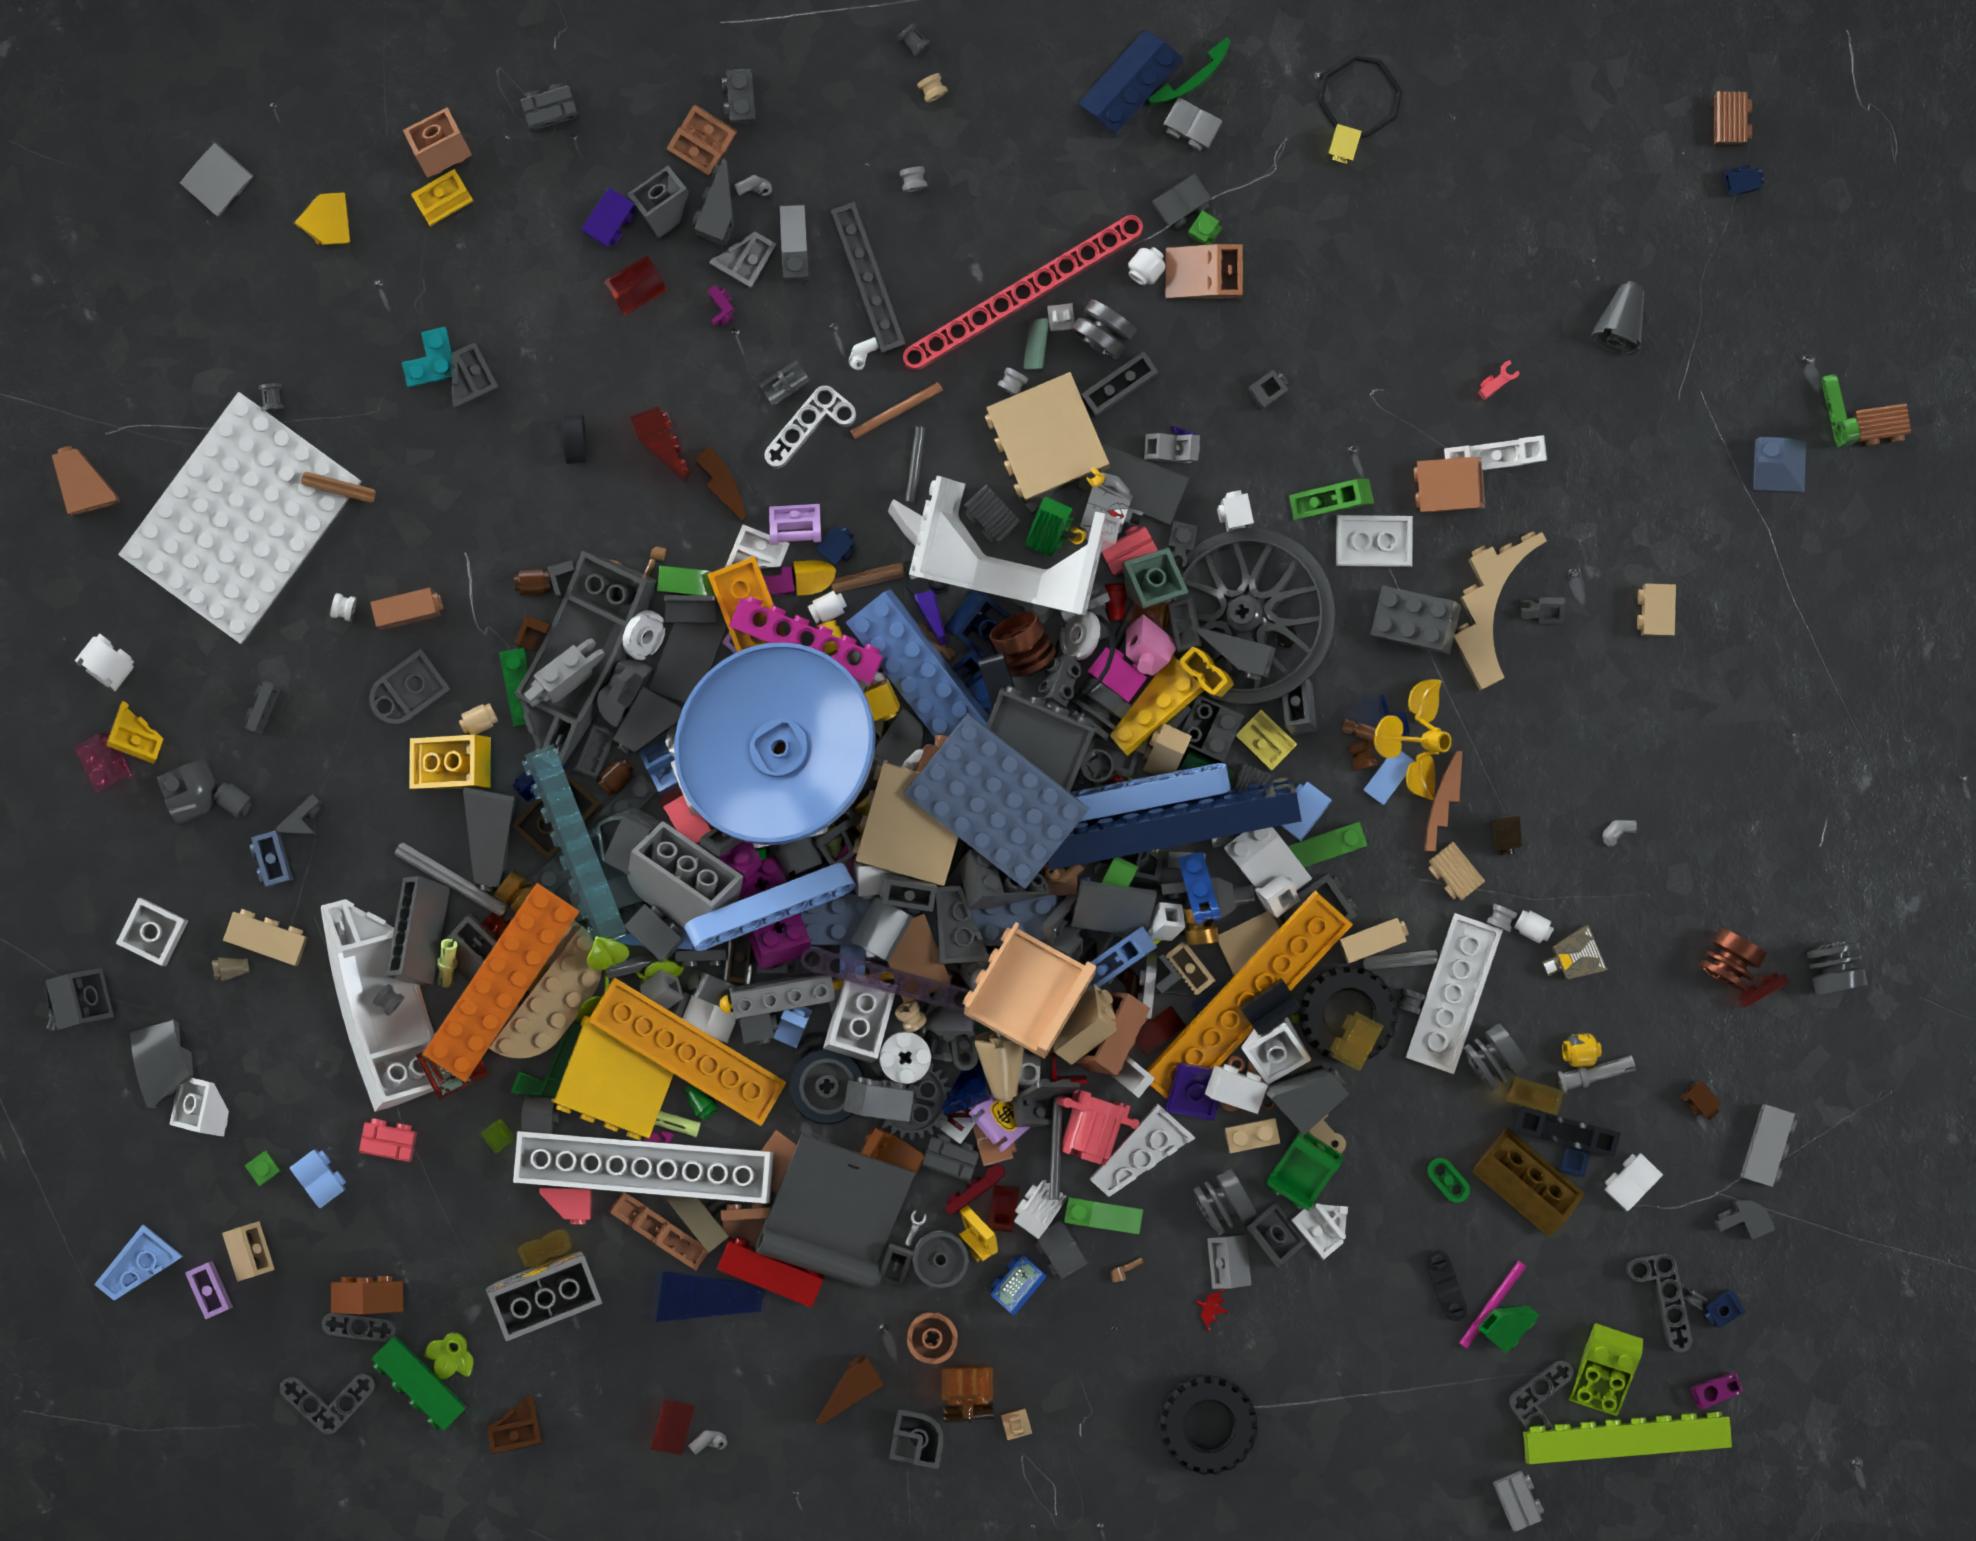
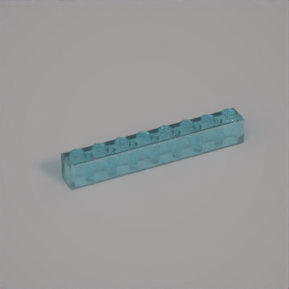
M554 744L525 754L526 760L522 761L527 776L532 774L536 784L531 785L536 800L542 798L545 808L540 810L545 823L551 822L554 829L550 833L554 846H560L563 852L559 859L564 871L570 870L573 879L568 880L573 895L578 893L582 903L577 904L582 918L588 917L591 927L587 928L591 941L594 942L596 936L616 940L628 935Z

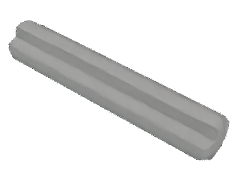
M1436 950L1367 956L1363 958L1362 962L1363 968L1367 970L1438 963V954Z

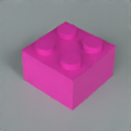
M1107 647L1088 670V676L1095 680L1098 679L1106 665L1110 649ZM1115 648L1110 669L1101 684L1129 703L1144 684L1147 677L1139 672L1136 663L1133 662L1132 665H1129L1123 660L1125 655Z

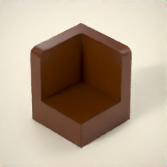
M526 615L515 644L538 653L551 625Z

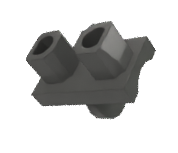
M795 360L760 383L759 386L772 406L811 382L799 362Z

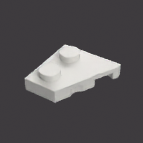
M743 524L725 567L756 556L760 569L781 567L790 543L778 542V545H771L770 535Z

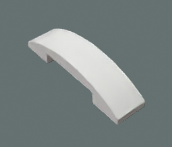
M1544 435L1519 438V440L1444 449L1445 459L1481 457L1483 471L1547 461Z

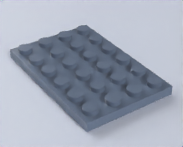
M967 713L904 792V795L1025 889L1089 810V807L969 713Z

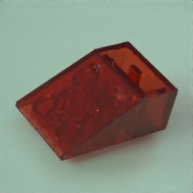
M658 406L631 416L630 418L641 445L684 484L688 483L686 476L691 474L685 459H679L677 454L682 450L676 435H670L668 430L673 428L667 411L662 412Z

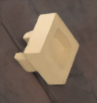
M1026 1408L1001 1415L1007 1440L1032 1434Z

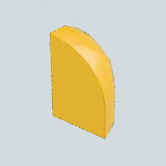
M820 560L793 562L797 596L819 593L828 588L835 578V567L828 562Z

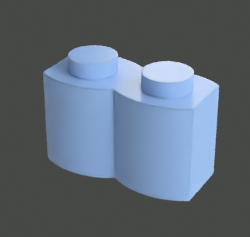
M314 1149L292 1165L290 1170L315 1204L322 1208L346 1190L344 1187L346 1181L339 1171L333 1172L328 1165L331 1163V1160L323 1150L318 1152L317 1149Z

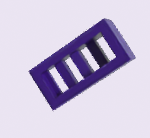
M930 590L915 594L916 605L941 646L946 645L947 640L934 591Z

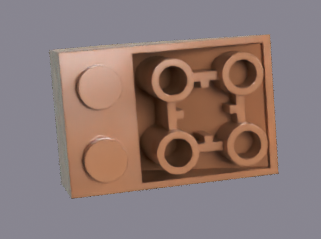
M1213 244L1166 248L1165 299L1242 298L1243 244Z

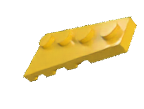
M1173 655L1170 661L1157 672L1110 734V737L1128 756L1152 736L1155 731L1159 730L1200 695L1204 689Z

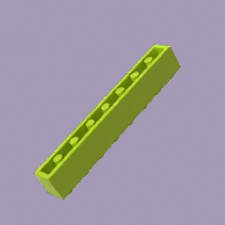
M1722 1411L1706 1412L1707 1417H1697V1413L1681 1414L1682 1419H1672L1671 1415L1656 1416V1421H1646V1417L1631 1418V1423L1622 1424L1621 1419L1606 1420V1425L1596 1426L1595 1421L1581 1422V1427L1571 1428L1568 1423L1556 1424L1555 1429L1545 1430V1426H1531L1530 1431L1523 1432L1525 1461L1528 1464L1732 1448L1730 1417L1722 1415Z

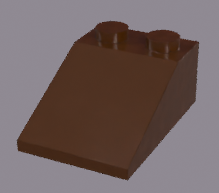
M860 1355L849 1362V1368L817 1418L816 1423L818 1426L884 1385L885 1381L869 1356L863 1358Z

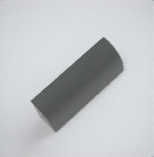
M421 876L403 878L386 970L387 977L411 984L433 985L450 892L449 886Z

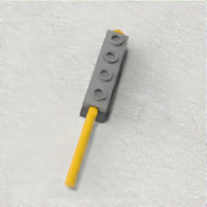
M829 969L729 988L731 999L728 1000V995L723 996L719 1006L725 1014H731L730 1009H733L734 1017L738 1019L836 1001L834 991L842 989L845 978L832 981ZM891 970L863 975L879 981L894 980Z

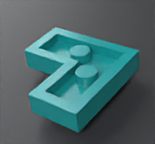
M446 327L421 332L426 357L402 362L408 388L452 378V350Z

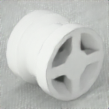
M336 593L330 617H343L345 621L351 622L357 598L352 596L345 598L342 594Z

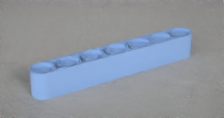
M1217 763L1070 793L1089 807L1088 812L1080 820L1085 821L1223 794L1230 791L1231 787L1226 764Z
M836 863L690 920L684 928L695 950H706L842 897L855 888V883L845 864Z

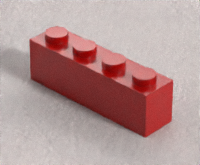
M736 1236L735 1239L729 1237L717 1270L812 1308L824 1275L756 1253V1247L749 1245L750 1241L739 1236Z

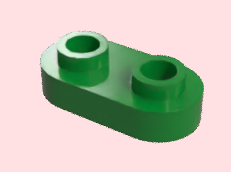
M1435 1158L1428 1164L1427 1174L1448 1200L1460 1203L1468 1198L1470 1193L1469 1184L1447 1159ZM1439 1165L1444 1167L1442 1175L1435 1173V1168ZM1454 1185H1459L1461 1188V1192L1457 1195L1452 1193Z

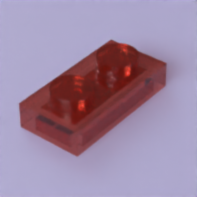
M1777 972L1765 977L1763 979L1765 983L1756 988L1753 984L1748 987L1746 992L1741 991L1743 996L1737 998L1740 1005L1747 1007L1789 984L1790 981L1786 974L1778 976Z

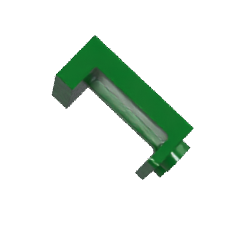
M1299 1131L1270 1174L1266 1184L1274 1193L1284 1195L1290 1199L1297 1208L1309 1211L1333 1173H1336L1340 1167L1344 1155L1307 1132L1303 1135Z

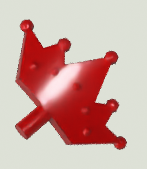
M1224 1289L1220 1292L1209 1294L1206 1302L1198 1300L1196 1303L1204 1307L1201 1317L1208 1328L1207 1331H1211L1210 1321H1218L1214 1315L1228 1314V1310H1225L1219 1304V1302H1225L1224 1299L1219 1297L1221 1293L1225 1292Z

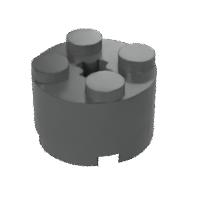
M813 836L777 845V851L774 853V856L781 866L787 882L791 881L790 878L792 877L797 879L822 869L821 865L824 863L830 866L821 850L815 845L814 842L816 840Z

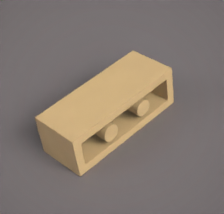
M241 909L240 913H232L223 941L294 966L299 965L308 937L302 935L304 930L289 926L288 930L278 927L280 922L265 917L263 922L255 919V913Z

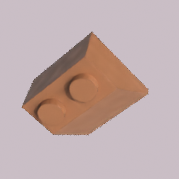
M448 107L403 130L427 178L441 173L444 169L456 163L463 162L472 155Z

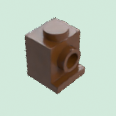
M1699 1080L1679 1097L1685 1102L1689 1100L1691 1103L1688 1104V1107L1696 1116L1701 1114L1708 1121L1719 1113L1720 1110L1717 1107L1722 1104L1707 1086Z

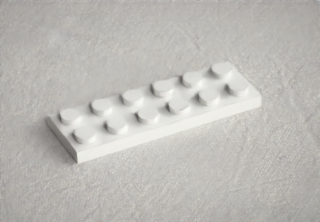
M1456 913L1453 914L1405 1058L1451 1074L1455 1073L1503 929Z

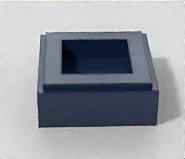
M1565 1146L1559 1170L1584 1177L1591 1152Z

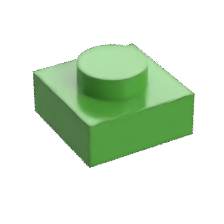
M267 1150L245 1165L259 1186L281 1172Z

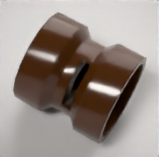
M1373 741L1348 746L1349 753L1354 756L1352 763L1354 771L1378 766L1377 758L1371 752L1374 749Z

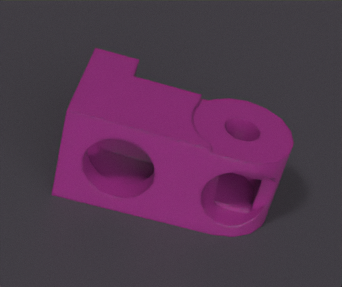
M792 566L781 567V575L763 576L771 596L796 593Z
M1736 1372L1689 1387L1697 1409H1706L1743 1392Z

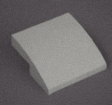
M214 143L190 169L180 184L216 216H220L234 197L240 195L253 178V175L221 146Z

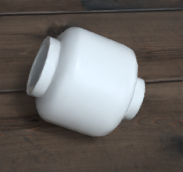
M1154 247L1151 249L1140 248L1128 263L1129 276L1142 286L1154 284L1165 270V263L1162 260L1163 254Z

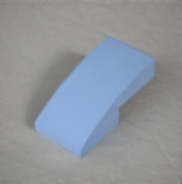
M1403 751L1395 758H1386L1366 785L1364 791L1384 805L1406 776L1409 764L1415 760Z

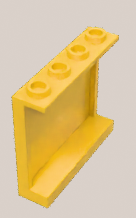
M583 1016L580 1023L582 1026L556 1097L555 1099L552 1098L551 1102L557 1104L556 1109L570 1114L571 1110L581 1113L579 1118L592 1123H594L595 1119L603 1121V1127L617 1132L618 1128L628 1131L626 1136L641 1141L642 1137L650 1138L673 1074L588 1023L589 1016Z

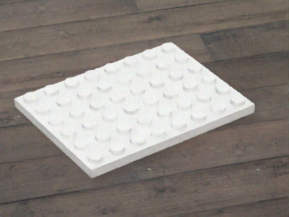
M238 392L118 555L234 640L243 644L350 499V497L302 485L301 480L304 472L360 485L362 481L269 413L261 411L258 405Z

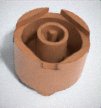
M936 1311L925 1312L917 1316L911 1322L907 1332V1345L911 1354L919 1361L928 1364H938L946 1361L954 1353L958 1342V1332L954 1322L947 1315ZM931 1331L933 1334H939L936 1344H933L932 1341H926L928 1337L927 1332Z

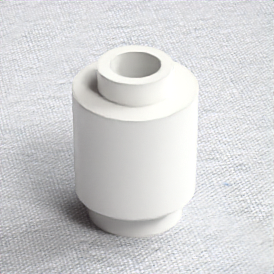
M834 591L813 600V604L808 606L816 624L828 622L844 614L843 608L847 607L841 593L836 595Z
M1525 910L1522 911L1514 927L1519 930L1521 935L1539 944L1542 940L1547 942L1554 929L1550 926L1552 921L1532 911L1527 912Z

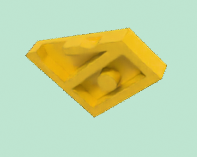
M122 701L106 746L154 764L163 738L155 730H152L141 716L137 718L128 709L129 705Z

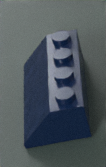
M1145 29L1078 105L1116 138L1146 105L1148 98L1156 93L1183 64L1184 58L1164 40Z

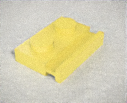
M1262 709L1236 734V737L1271 771L1297 745Z

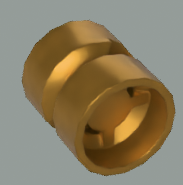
M513 870L500 885L494 896L505 904L511 903V909L517 913L535 885L532 883L526 884L525 878Z
M1199 906L1201 911L1210 909L1209 906ZM1191 907L1183 909L1184 921L1188 925V928L1185 930L1186 945L1208 944L1219 941L1218 927L1213 925V922H1215L1213 919L1204 921V924L1196 925Z

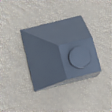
M1758 437L1755 440L1753 490L1804 492L1806 441L1778 437Z

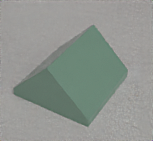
M1169 548L1123 562L1126 596L1142 609L1189 593Z

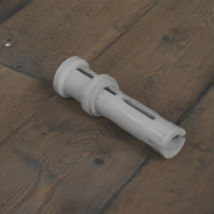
M1630 1055L1592 1067H1577L1576 1070L1565 1073L1559 1071L1557 1072V1079L1562 1094H1565L1567 1090L1581 1086L1587 1088L1592 1082L1636 1071V1068L1634 1067L1633 1057Z

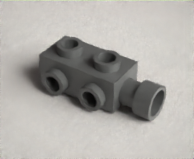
M1067 654L1053 658L1046 665V672L1042 683L1039 685L1037 697L1045 700V705L1053 709L1055 705L1066 708L1069 699L1074 695L1073 686L1076 678L1081 675V664L1074 657Z

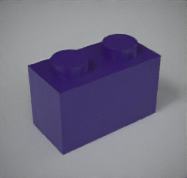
M609 187L581 230L585 235L607 249L611 245L616 246L623 235L620 232L625 223L629 225L637 213L634 211L636 206L633 202Z

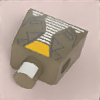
M1589 925L1581 927L1553 945L1551 948L1555 957L1542 962L1547 976L1561 971L1565 980L1607 970Z

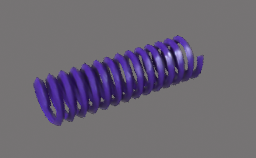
M1173 425L1171 427V433L1174 434L1178 433V435H1197V433L1195 434V432H1188V430L1185 429L1181 430V428H1176Z

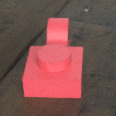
M1510 360L1501 366L1499 376L1494 379L1491 375L1480 384L1482 389H1480L1478 394L1483 400H1486L1507 382L1519 376V371L1513 375H1509L1506 372V367L1512 363Z

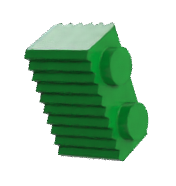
M1044 497L1024 545L1052 557L1055 549L1061 550L1066 536L1062 535L1063 531L1068 532L1074 518L1070 517L1073 508Z

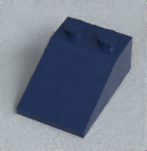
M973 590L944 628L968 648L974 649L981 658L997 653L989 637L992 629L1012 615L982 591Z

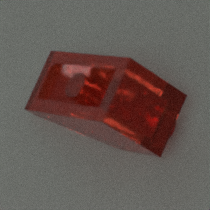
M1169 1006L1140 1028L1135 1043L1143 1054L1147 1056L1186 1025L1174 1008Z

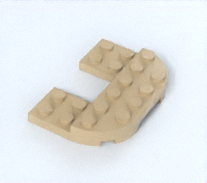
M575 920L572 922L546 961L550 965L549 969L521 1006H516L489 1046V1049L511 1058H529L547 1051L558 1042L578 1016L579 1007L593 996L598 987L602 970L589 968L587 957L593 947L594 938Z

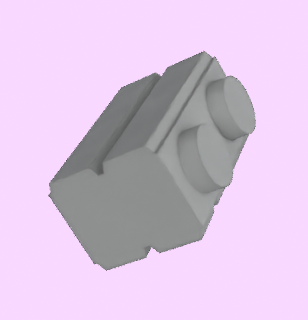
M1518 1471L1493 1482L1511 1529L1514 1532L1542 1521L1540 1514L1544 1513L1539 1499H1533L1530 1490L1534 1489L1529 1475L1524 1476L1523 1472Z

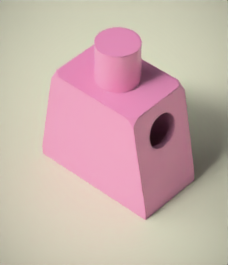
M1144 614L1126 629L1125 654L1137 664L1139 672L1143 674L1155 675L1170 661L1177 649L1175 639Z

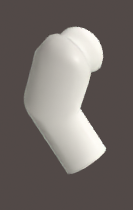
M875 337L854 345L849 357V364L853 369H863L867 354L880 349Z

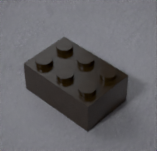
M562 770L511 826L544 857L551 861L596 813L602 804L565 770Z

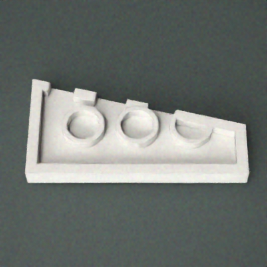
M1157 1103L1141 1120L1139 1127L1133 1129L1114 1150L1110 1159H1107L1106 1166L1101 1165L1089 1179L1110 1197L1135 1180L1137 1176L1154 1167L1156 1163L1176 1152L1178 1148L1194 1140L1195 1137Z

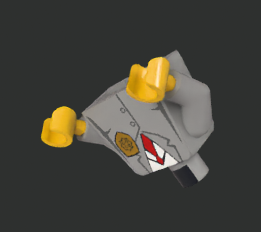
M1091 468L1090 471L1096 476L1092 479L1086 477V480L1093 487L1080 527L1083 529L1080 530L1075 526H1071L1069 530L1077 534L1074 538H1068L1069 541L1074 544H1080L1083 541L1089 540L1095 512L1121 519L1118 533H1121L1124 522L1136 526L1140 525L1144 512L1129 508L1133 495L1130 494L1129 488L1118 476L1100 473L1097 468Z

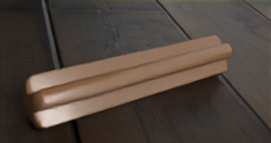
M304 472L301 484L304 486L373 503L376 496L374 489L310 472Z
M902 563L835 577L831 583V588L835 593L903 578L905 577Z

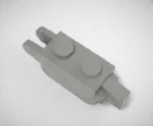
M592 638L586 640L578 647L571 646L534 674L535 681L531 684L532 687L524 693L526 701L532 707L543 700L545 702L550 700L552 703L560 701L590 678L593 673L592 668L605 658V652L599 649L587 658L584 657L596 645Z

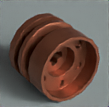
M1023 611L1014 614L997 624L989 635L997 653L1003 651L1011 676L1013 677L1031 674L1047 665L1055 656L1056 650L1048 634L1044 633L1045 629L1036 612Z
M1720 928L1713 940V944L1721 950L1720 953L1707 951L1706 956L1715 962L1712 964L1702 960L1700 967L1718 982L1730 988L1746 992L1749 985L1740 979L1741 976L1748 980H1753L1754 976L1746 970L1747 966L1760 968L1767 953L1743 937Z

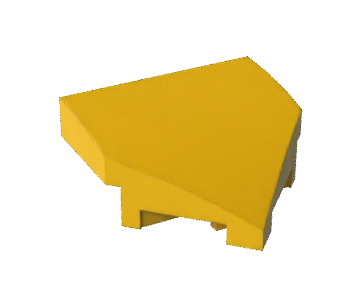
M345 193L319 194L293 224L299 229L302 228L315 240L316 244H349L350 236Z
M968 1205L960 1209L959 1212L966 1230L960 1233L959 1237L971 1249L970 1252L973 1254L971 1256L975 1262L984 1261L997 1253L998 1246L995 1233Z

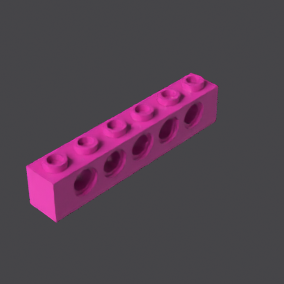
M748 596L747 600L740 598L729 625L730 627L769 643H793L803 645L801 642L802 635L806 632H811L814 635V642L808 647L825 653V645L828 642H835L838 646V651L830 657L840 663L854 678L873 685L884 656L879 655L880 649L868 644L865 645V648L855 645L856 639L842 634L841 639L832 635V629L819 625L817 629L808 626L809 620L795 615L794 619L784 616L785 610L773 605L770 610L761 606L763 601ZM758 613H765L767 616V623L762 627H757L754 623V617ZM783 622L789 623L791 627L789 635L785 637L780 636L777 631L778 626ZM858 651L862 659L858 665L853 666L848 662V656L851 652Z

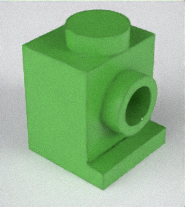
M1202 210L1188 231L1187 236L1201 245H1212L1222 227L1218 225L1219 221Z

